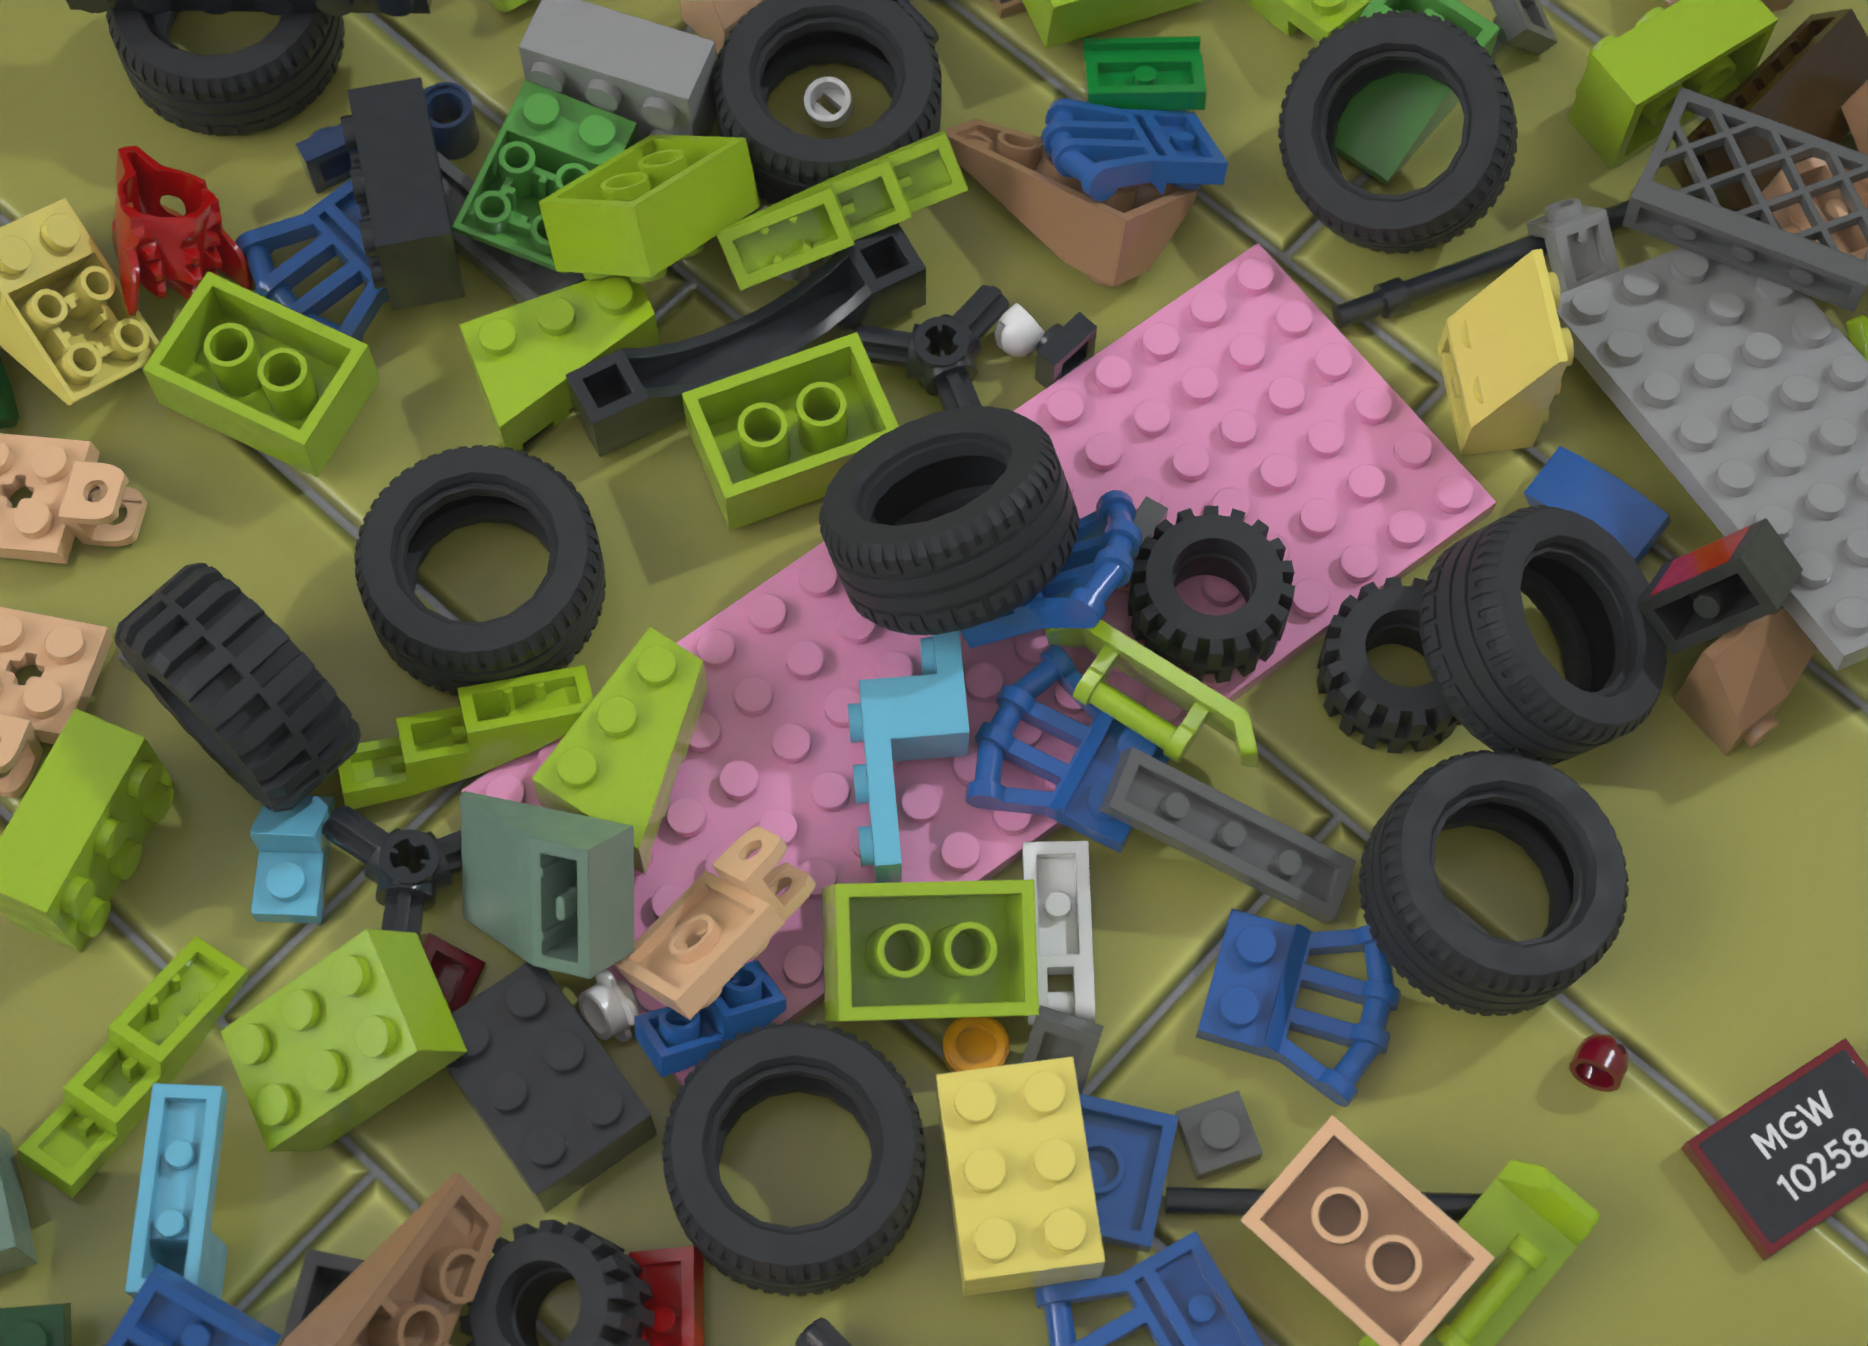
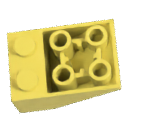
M66 198L0 227V346L69 406L145 366L160 342L139 310H137L135 316L128 315L119 279Z
M1535 249L1529 252L1446 320L1437 350L1461 456L1532 448L1542 424L1547 423L1549 420V407L1554 395L1560 394L1561 378L1566 366H1571L1573 363L1574 347L1572 335L1567 327H1560L1557 314L1560 306L1559 280L1555 272H1547L1542 249Z

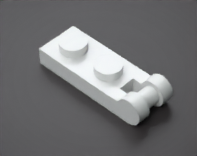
M1088 841L1023 842V880L1034 879L1039 1007L1042 1005L1095 1023ZM1047 975H1072L1073 991L1048 992ZM1027 1015L1028 1025L1034 1024L1036 1015Z

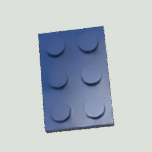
M1079 1093L1102 1242L1149 1253L1179 1116Z

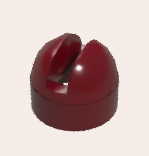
M1595 1033L1585 1038L1577 1047L1569 1069L1572 1075L1582 1084L1598 1091L1613 1092L1620 1088L1627 1072L1628 1053L1622 1044L1617 1043L1614 1036Z

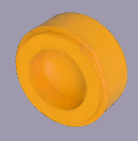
M961 1017L954 1020L946 1030L943 1039V1059L951 1073L1006 1065L1009 1056V1038L1005 1028L995 1018Z

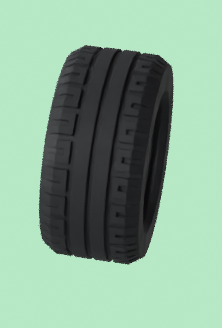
M763 0L758 6L753 7L746 15L741 17L738 24L730 30L729 35L723 42V47L718 53V60L715 66L716 72L714 73V93L720 137L746 138L758 196L762 199H767V202L772 205L940 131L942 77L938 53L935 51V46L932 40L929 39L926 29L922 28V24L913 18L907 9L902 8V5L894 1ZM834 63L863 70L881 82L892 99L889 108L873 125L848 137L827 139L795 133L776 120L766 106L770 93L787 76L808 66Z
M134 10L106 11L108 28L128 78L140 99H143V102L149 108H152L158 116L163 117L164 120L175 123L176 126L182 129L202 132V134L247 135L271 129L295 117L326 89L325 86L331 82L333 75L337 72L338 63L343 55L345 28L342 16H331L325 13L289 12L281 16L277 26L260 42L232 54L203 56L181 50L168 40L170 29L180 11H167L162 14H151Z
M1387 10L1386 14H1382L1380 11L1373 13L1371 17H1358V21L1353 23L1349 21L1344 24V28L1333 30L1331 32L1332 35L1328 38H1322L1318 42L1320 45L1317 48L1313 47L1308 52L1309 56L1306 59H1302L1299 64V70L1295 71L1291 77V85H1287L1285 91L1286 98L1281 103L1282 113L1279 114L1280 128H1278V138L1281 140L1279 149L1282 153L1283 166L1287 170L1286 174L1295 192L1315 217L1333 233L1343 237L1351 244L1355 243L1359 247L1370 248L1376 252L1384 250L1385 253L1400 252L1409 254V251L1414 250L1416 253L1424 251L1425 248H1436L1442 242L1446 244L1452 241V238L1465 234L1464 230L1468 227L1472 229L1480 218L1482 219L1488 214L1487 210L1489 207L1493 208L1497 202V197L1505 189V181H1509L1510 171L1516 160L1514 153H1517V118L1510 92L1493 58L1489 56L1488 51L1472 35H1468L1466 30L1456 27L1454 23L1447 19L1442 21L1439 16H1428L1420 11H1417L1416 14L1412 13L1411 10H1402L1400 13H1397L1396 10ZM1396 73L1425 74L1447 85L1460 100L1464 122L1461 145L1450 165L1443 173L1426 187L1401 195L1370 193L1344 178L1335 153L1337 125L1349 101L1372 81Z
M990 406L961 407L933 413L907 422L881 435L859 450L839 469L828 485L819 514L820 533L849 600L857 612L864 618L887 630L908 635H938L961 631L992 621L1020 607L1041 592L1061 572L1072 553L1080 525L1075 501L1049 435L1040 425L1023 415L1009 409Z
M473 445L472 448L462 446L453 450L448 449L442 451L443 453L433 454L425 460H419L414 463V467L406 468L401 472L400 476L394 477L389 482L390 487H385L379 493L380 497L374 499L370 506L371 511L366 513L363 519L364 524L360 526L359 530L360 538L357 539L355 546L357 553L354 554L356 584L363 605L381 645L387 650L391 659L396 661L401 669L408 671L409 675L415 680L420 679L422 684L429 687L434 685L438 691L443 693L449 691L450 695L457 696V688L562 669V666L569 665L574 659L573 655L579 654L584 648L583 644L589 641L592 635L591 630L596 628L599 622L598 617L602 613V603L606 594L604 589L606 588L605 567L596 526L588 505L585 504V500L580 492L576 491L573 483L568 481L563 473L555 471L551 464L548 462L543 463L541 458L536 456L529 457L528 453L521 450L514 451L513 448L509 447L499 449L498 446L488 445L487 447ZM481 522L511 524L534 535L550 553L547 574L532 598L505 616L484 622L451 620L426 608L415 594L418 570L424 559L436 543L459 528Z
M1533 505L1513 511L1451 545V547L1443 551L1430 570L1420 605V636L1425 661L1435 686L1456 719L1473 737L1493 751L1515 752L1523 757H1534L1538 761L1554 765L1634 731L1650 715L1663 687L1667 666L1666 645L1636 605L1649 586V583L1626 549L1613 535L1593 520L1573 511L1544 505ZM1521 592L1532 601L1548 621L1561 649L1565 679L1557 673L1540 652L1525 620Z
M1489 750L1470 751L1463 755L1450 756L1448 760L1443 759L1434 767L1426 769L1399 795L1377 821V824L1371 831L1370 838L1364 846L1365 851L1361 857L1362 867L1359 870L1361 882L1358 884L1359 893L1363 896L1360 899L1361 908L1365 911L1363 916L1366 924L1371 926L1369 929L1371 937L1376 940V946L1380 952L1386 955V961L1397 970L1396 973L1408 980V984L1414 989H1419L1421 994L1428 998L1434 997L1437 1003L1443 1006L1447 1004L1450 1009L1458 1011L1463 1009L1466 1013L1473 1015L1479 1013L1481 1016H1491L1492 1014L1506 1016L1509 1013L1514 1015L1524 1010L1535 1009L1539 1005L1542 1006L1562 993L1596 965L1611 948L1612 942L1618 936V928L1622 926L1625 919L1624 913L1627 912L1626 898L1629 894V887L1627 885L1629 878L1628 872L1625 869L1626 859L1622 853L1623 848L1620 841L1616 838L1617 834L1614 827L1610 824L1608 817L1602 812L1595 799L1571 777L1565 775L1564 772L1556 768L1554 769L1549 764L1538 761L1534 757H1523L1515 752L1507 753L1504 750H1494V752ZM1464 826L1493 830L1520 845L1540 869L1549 894L1548 925L1541 938L1515 942L1490 937L1462 920L1444 897L1434 868L1436 839L1441 831Z
M793 1020L783 1021L782 1025H777L776 1022L767 1023V1027L760 1028V1026H756L750 1029L751 1032L745 1034L743 1031L736 1034L735 1038L731 1041L727 1039L722 1042L720 1048L717 1050L714 1048L708 1052L707 1058L705 1060L701 1059L696 1064L693 1073L690 1072L684 1079V1086L679 1087L676 1093V1100L672 1102L669 1108L671 1115L666 1117V1130L662 1140L664 1150H662L664 1178L674 1212L685 1235L705 1257V1261L715 1266L725 1277L730 1275L732 1281L739 1284L743 1283L755 1291L758 1288L763 1289V1292L768 1294L780 1293L782 1296L789 1297L790 1293H797V1297L807 1296V1293H814V1295L823 1294V1290L830 1288L833 1291L840 1288L843 1284L848 1285L855 1282V1278L858 1276L863 1278L870 1272V1269L876 1268L883 1263L885 1255L890 1256L897 1243L899 1244L905 1237V1230H909L913 1216L919 1207L924 1182L925 1142L922 1119L919 1117L920 1111L914 1102L910 1088H906L905 1079L901 1074L897 1073L892 1062H887L885 1055L878 1050L872 1049V1045L867 1041L863 1040L861 1042L858 1040L857 1035L849 1032L845 1034L842 1029L835 1026L831 1029L823 1023L810 1025V1022L801 1020L800 1024H793ZM801 1092L829 1098L851 1113L869 1139L872 1157L867 1179L849 1205L823 1222L787 1227L760 1221L735 1204L721 1182L719 1164L725 1139L743 1113L769 1097Z

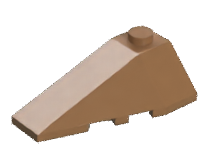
M976 118L944 129L958 163L1061 260L1067 265L1088 274V278L1092 282L1102 286H1119L1130 279L1150 271L1196 199L1197 190L1181 189L1166 183L1165 192L1162 195L1152 183H1144L1118 188L1108 200L1096 201L1083 192L1080 181L1074 177H1064L1057 172L1051 161V156L1043 149L1041 137Z
M1781 605L1778 611L1727 632L1705 649L1673 700L1725 755L1729 754L1744 741L1750 748H1754L1780 725L1781 722L1774 715L1789 696L1817 647Z
M453 1174L285 1338L280 1346H452L448 1343L463 1304L474 1300L502 1225V1218L462 1175Z

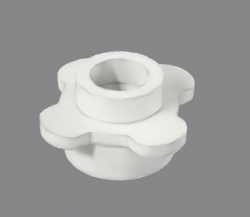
M605 969L595 976L596 985L579 995L580 1011L586 1024L597 1037L607 1040L615 1036L619 1041L625 1042L631 1039L630 1027L635 1024V1016L639 1015L638 1001L632 989L624 981H616L613 974Z

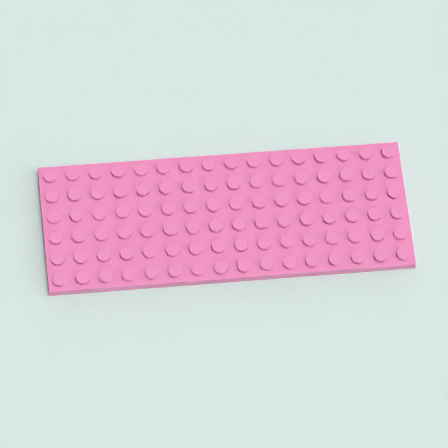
M1259 243L1014 410V412L1040 425L1051 438L1075 501L1079 519L1096 511V504L1099 498L1106 492L1121 490L1128 493L1132 498L1136 511L1146 496L1167 507V520L1173 525L1176 524L1177 513L1191 508L1194 516L1203 515L1204 506H1219L1218 515L1230 517L1232 508L1246 512L1245 523L1252 526L1259 519L1269 527L1267 534L1269 541L1280 538L1286 547L1283 561L1292 560L1295 573L1291 584L1295 586L1294 598L1281 641H1277L1274 653L1266 662L1258 658L1255 671L1244 677L1237 669L1233 670L1229 682L1216 683L1215 674L1204 675L1203 684L1232 702L1326 635L1333 615H1338L1341 603L1349 595L1357 599L1361 587L1374 582L1380 590L1383 589L1386 578H1404L1490 515L1496 505V501ZM825 542L810 550L677 642L678 645L703 660L708 692L684 763H681L670 794L671 801L665 819L662 818L651 850L652 858L646 875L634 868L635 942L706 870L720 877L711 865L744 833L759 826L780 836L787 845V851L774 868L785 862L790 863L791 866L803 872H808L816 885L806 901L770 938L766 949L756 958L746 962L759 960L787 999L786 1010L771 1022H776L777 1025H782L783 1021L793 1020V1023H795L824 1001L821 888L833 884L875 883L874 865L861 866L858 826L871 825L869 803L856 804L853 765L865 764L863 742L851 743L848 704L860 703L859 680L923 675L920 638L931 637V635H908L890 631L861 616L849 600ZM1193 576L1175 587L1178 596L1187 606L1207 615L1229 614L1246 604L1243 595L1232 583L1217 576ZM1128 582L1126 585L1115 589L1105 602L1106 613L1101 620L1135 640L1131 630L1133 617L1128 616V599L1131 583ZM1044 628L972 649L960 632L969 723L968 756L893 762L902 861V882L990 880L1022 857L1023 842H1042L1064 826L1044 815L981 809L973 807L965 801L967 785L969 782L974 781L978 743L974 737L983 722H991L999 707L995 700L1002 687L1006 684H1014L1041 662L1040 654L1051 646L1048 643ZM1145 639L1135 640L1144 646ZM1060 646L1069 655L1082 675L1085 674L1097 657L1085 648ZM1114 667L1105 681L1176 727H1179L1188 714L1116 667ZM1181 669V670H1183L1184 672H1186V673H1188V674L1190 675V673H1191L1190 671ZM1058 682L1035 699L1090 727L1093 721ZM1020 720L1013 733L1016 739L1068 765L1078 749ZM563 737L541 749L493 768L461 790L462 793L468 791L542 807L532 777ZM1003 759L1000 784L1003 786L1048 792L1055 791L1057 785ZM760 849L754 851L747 859L755 856ZM787 886L784 889H782L776 897L785 893L790 886ZM614 965L607 968L613 974L616 981L622 980L632 989L638 1001L639 1015L667 1007L664 1003L629 983ZM695 1066L674 1073L672 1076L680 1086H684V1079L690 1072L693 1073Z

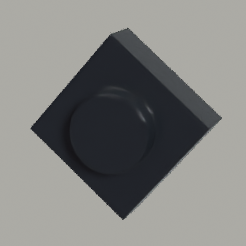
M1078 312L1064 326L1058 323L1048 329L1037 343L1035 349L1037 352L1035 380L1043 387L1048 388L1093 357L1097 326L1081 312Z

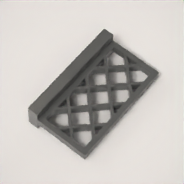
M1681 87L1642 176L1639 177L1630 197L1622 225L1855 312L1868 286V250L1864 259L1841 252L1837 249L1830 234L1858 224L1868 244V207L1864 208L1852 183L1868 178V155ZM1687 110L1709 118L1717 134L1689 143L1679 124L1684 111ZM1750 135L1761 137L1768 141L1775 155L1747 165L1736 140ZM1673 138L1677 148L1667 151ZM1723 145L1735 170L1707 179L1695 155ZM1809 156L1821 159L1826 162L1833 177L1805 186L1794 162ZM1684 160L1695 184L1675 190L1654 182L1659 168ZM1781 167L1793 191L1765 201L1753 176ZM1741 181L1753 206L1737 212L1721 207L1713 191ZM1839 188L1851 213L1824 223L1812 198ZM1799 203L1812 228L1795 234L1780 229L1772 212Z

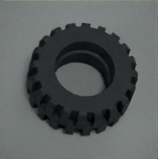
M206 563L184 566L118 623L114 642L142 682L148 686L157 700L174 716L182 728L199 743L202 749L232 779L243 786L253 798L259 800L269 810L280 812L293 809L357 751L361 737L358 723L351 717L352 713L346 704L336 695V691L327 679L323 678L312 661L289 639L290 637L278 624H275L253 599H249L234 582L226 579L214 567H209Z

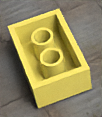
M1073 1057L936 1074V1099L964 1296L1101 1277L1105 1258Z

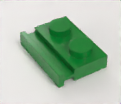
M1200 36L1083 38L1084 80L1087 103L1119 109L1205 110L1207 91L1202 53H1200Z

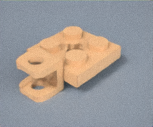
M0 433L1 558L67 564L75 536L82 544L120 547L132 544L138 538L147 507V500L139 491L126 486L129 479L120 468L111 464L97 462L100 452L91 441ZM27 486L33 492L31 499H21L17 508H12V503L9 501L11 496L18 489ZM119 508L127 509V516L122 523L118 525L108 524L118 518Z
M0 607V774L6 773L12 768V771L7 776L0 778V796L17 798L23 794L30 785L44 752L40 742L55 744L74 709L77 708L85 712L113 641L108 627ZM30 665H36L39 671L44 672L41 677H30L25 685H18V680L15 676L18 670Z
M754 827L739 837L711 865L720 877L706 870L634 942V952L615 963L614 966L629 983L686 1018L691 1019L700 1009L709 1006L718 998L722 987L747 961L756 958L766 949L770 938L806 901L814 890L816 883L808 872H803L791 866L790 863L785 862L774 868L786 853L787 845L780 836L762 827ZM760 849L755 856L747 859L754 851ZM787 886H790L785 893L776 897L782 889H784Z

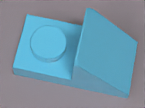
M306 796L293 809L274 812L264 805L262 806L250 829V838L259 851L251 915L255 921L321 924L331 844L325 838L322 831L329 816L335 810L336 801L334 797Z

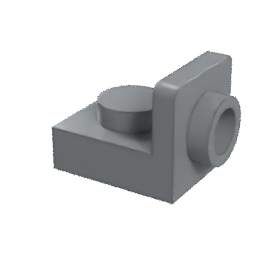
M1566 199L1546 206L1544 208V216L1526 223L1529 235L1545 239L1552 272L1556 273L1559 280L1560 293L1620 271L1606 209L1581 205L1580 199Z

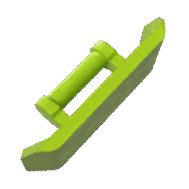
M1100 620L1094 628H1044L1049 644L1085 648L1097 656L1073 692V698L1086 706L1089 704L1094 705L1164 750L1163 755L1176 763L1181 761L1204 724L1235 742L1241 766L1258 768V751L1249 714L1239 705L1103 620ZM1114 667L1186 711L1188 714L1179 727L1174 726L1106 683L1105 681Z
M1511 1159L1457 1224L1493 1255L1495 1259L1419 1346H1496L1564 1262L1600 1220L1598 1211L1544 1166ZM1367 1334L1358 1343V1346H1380Z

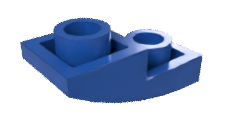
M1562 446L1558 447L1524 491L1530 506L1558 507L1593 520L1617 539L1633 557L1637 565L1671 522L1669 514L1638 491L1599 466Z
M759 960L745 963L722 987L718 998L709 1006L700 1009L691 1019L686 1018L668 1006L636 1015L635 1038L662 1078L695 1066L701 1059L705 1060L707 1058L708 1052L714 1048L717 1050L721 1047L720 1044L727 1039L731 1041L738 1033L744 1031L746 1034L751 1032L750 1029L756 1026H760V1028L767 1026V1023H771L786 1010L787 999Z

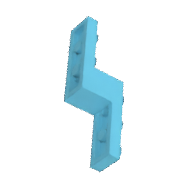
M959 631L920 638L923 675L859 680L860 703L848 704L851 743L863 742L865 764L853 765L856 804L869 803L871 825L858 826L861 866L874 865L875 883L902 882V861L893 762L968 756L969 723Z
M153 1083L125 1292L133 1299H135L150 1272L159 1263L222 1300L228 1246L211 1230L228 1096L223 1086Z

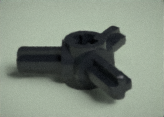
M983 285L953 316L942 314L941 316L927 319L922 324L915 323L912 332L859 325L853 333H858L871 363L907 368L906 378L916 379L918 384L929 395L939 396L944 411L961 407H980L982 405L972 384L978 373L974 360L982 351L979 341L997 323L1002 314L1008 310L1009 301L1003 296L1001 290L994 285Z
M349 806L335 809L325 823L322 832L327 840L366 865L365 877L377 884L375 898L380 905L384 906L381 930L417 933L420 940L424 912L434 907L439 890L452 885L451 875L462 871L461 830L436 839L431 831L424 833L418 830L396 828L388 833Z

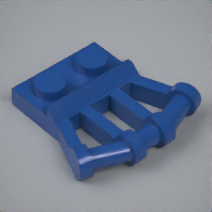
M1059 99L1049 106L1045 117L1046 127L1041 134V143L1047 154L1051 156V161L1057 172L1064 177H1074L1080 181L1083 192L1096 201L1108 200L1118 188L1144 183H1152L1162 195H1164L1166 183L1187 190L1198 189L1202 187V184L1224 185L1228 162L1194 111L1119 109L1071 99Z
M351 179L305 213L241 234L235 243L242 250L256 285L254 293L362 342L365 331L382 304L390 301L387 287L375 289L369 259L365 254L359 220H362L360 209L356 203ZM318 237L275 269L271 258L274 250ZM337 256L345 264L301 298H298L292 292L296 285ZM362 283L365 284L366 287L342 325L319 316Z
M1121 490L1106 492L1099 498L1096 504V511L1079 520L1080 525L1077 539L1070 557L1061 572L1041 592L1020 607L992 621L961 630L960 632L969 647L972 649L1043 628H1094L1105 615V602L1114 590L1129 582L1134 567L1132 558L1136 556L1141 546L1143 536L1139 527L1133 523L1136 518V509L1128 493Z
M1051 645L1040 654L1041 662L1014 684H1006L1002 687L995 700L999 707L991 722H983L974 738L978 743L975 778L974 781L969 782L967 785L965 801L967 804L981 809L1044 815L1121 853L1134 827L1099 809L1122 751L1134 747L1167 765L1171 759L1163 755L1164 750L1094 705L1089 704L1086 706L1073 698V692L1083 675L1077 670L1072 659L1060 646ZM1058 682L1093 721L1090 727L1035 699ZM1020 720L1077 747L1078 749L1069 765L1016 739L1013 733ZM1003 759L1057 785L1055 791L1048 792L1003 786L1000 784Z
M1231 909L1196 1038L1279 1061L1328 1099L1340 1106L1347 1107L1358 1093L1355 1087L1356 1083L1378 1054L1387 1052L1391 1036L1385 1029L1390 1011L1398 1009L1401 990L1395 987L1393 966L1389 965L1385 959L1386 955L1377 948V942L1372 939L1369 932L1371 928L1369 925L1361 926L1357 929L1312 932L1301 924L1296 923V926H1291ZM1364 952L1368 980L1364 981L1306 964L1307 958L1314 955ZM1302 987L1364 1005L1360 1022L1353 1024L1295 1007L1299 988ZM1288 1030H1292L1350 1048L1334 1069L1323 1066L1286 1037Z
M1196 1231L1119 1275L1051 1284L1034 1290L1037 1308L1044 1309L1050 1346H1112L1143 1327L1146 1328L1156 1346H1264ZM1127 1296L1134 1309L1077 1341L1071 1305Z
M157 1263L111 1339L103 1346H276L282 1335Z

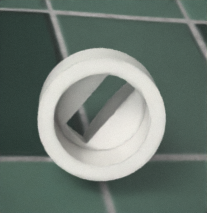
M827 76L821 77L809 85L804 95V105L814 123L826 129L838 128L849 119L853 110V98L849 88L842 80ZM824 95L840 111L832 115L817 101Z
M1015 303L1002 314L996 323L994 331L998 347L1013 357H1025L1034 352L1037 343L1045 334L1034 318L1018 303Z

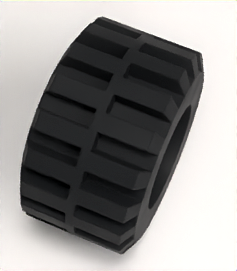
M1204 506L1203 515L1194 516L1191 508L1178 512L1175 525L1164 519L1155 526L1153 539L1146 536L1140 546L1138 560L1134 562L1128 599V616L1133 617L1131 630L1135 640L1145 639L1144 647L1162 656L1176 667L1190 671V675L1202 683L1205 674H1215L1216 683L1229 682L1234 669H1237L1244 677L1255 671L1258 658L1266 662L1274 653L1277 641H1281L1294 598L1295 586L1291 585L1295 574L1292 560L1283 561L1286 547L1279 537L1271 541L1267 539L1269 527L1258 519L1251 526L1244 522L1246 512L1232 508L1230 517L1218 515L1219 506ZM1193 576H1217L1232 583L1241 592L1246 604L1229 614L1207 615L1187 606L1178 596L1175 587Z
M1400 577L1386 578L1383 589L1379 590L1376 584L1371 582L1361 587L1357 599L1349 595L1341 603L1338 615H1333L1319 655L1317 669H1320L1316 682L1318 693L1327 694L1323 705L1329 717L1340 714L1342 719L1339 729L1348 737L1355 730L1364 735L1361 745L1374 749L1377 741L1388 743V753L1402 754L1406 743H1411L1415 752L1429 748L1433 737L1441 743L1451 736L1456 724L1461 725L1441 697L1434 681L1417 687H1403L1392 684L1374 671L1366 655L1368 651L1375 647L1397 644L1409 647L1425 658L1420 636V605L1427 582L1424 579L1414 577L1411 586H1402Z
M554 1219L540 1220L539 1229L527 1223L513 1228L514 1240L512 1242L502 1237L495 1241L492 1249L494 1256L487 1262L474 1300L466 1303L470 1305V1314L460 1317L461 1333L473 1337V1340L466 1346H539L536 1336V1319L539 1308L551 1290L570 1279H575L579 1287L581 1297L580 1313L576 1325L569 1336L557 1346H650V1342L641 1338L644 1328H654L655 1312L644 1308L643 1302L653 1298L650 1283L637 1278L643 1269L634 1258L624 1254L625 1249L581 1226L570 1222L565 1225Z

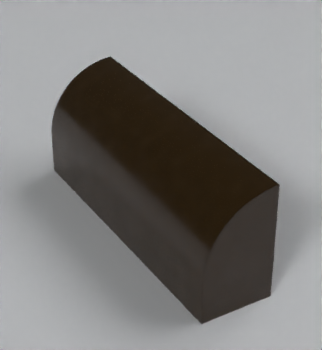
M1853 9L1811 14L1723 102L1838 144L1850 132L1841 107L1868 80V36ZM1706 118L1686 138L1689 143L1717 133L1710 119ZM1750 135L1736 140L1747 165L1775 155L1768 141L1761 137ZM1723 145L1695 155L1707 179L1735 170ZM1812 156L1795 161L1794 164L1812 158ZM1684 160L1668 165L1682 188L1695 184ZM1781 167L1753 176L1761 193L1782 169ZM1741 181L1713 191L1720 206L1737 212L1753 206Z

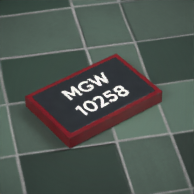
M1846 1038L1714 1123L1681 1147L1763 1261L1868 1191V1067Z

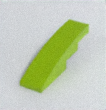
M943 130L771 205L718 231L716 235L741 291L855 245V240L912 218L911 213L968 191V186L947 133Z
M585 665L457 688L460 704L458 707L396 718L399 736L359 743L357 751L338 768L345 806L358 809L414 796L479 775L541 749L565 736L594 699Z
M195 936L107 1027L108 1041L63 1087L64 1102L18 1148L19 1162L71 1198H74L150 1109L153 1083H172L248 978V970Z

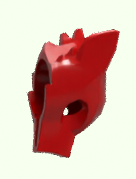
M137 145L119 148L116 167V184L118 187L115 198V218L112 223V242L118 258L120 283L128 315L135 316L138 310L139 284L155 296L163 299L167 297V285L183 298L189 300L208 271L218 276L217 268L241 287L251 290L253 283L245 256L224 230L219 200L213 192L207 189L206 180L196 175L159 164ZM170 195L179 198L184 203L185 215L161 204V197Z

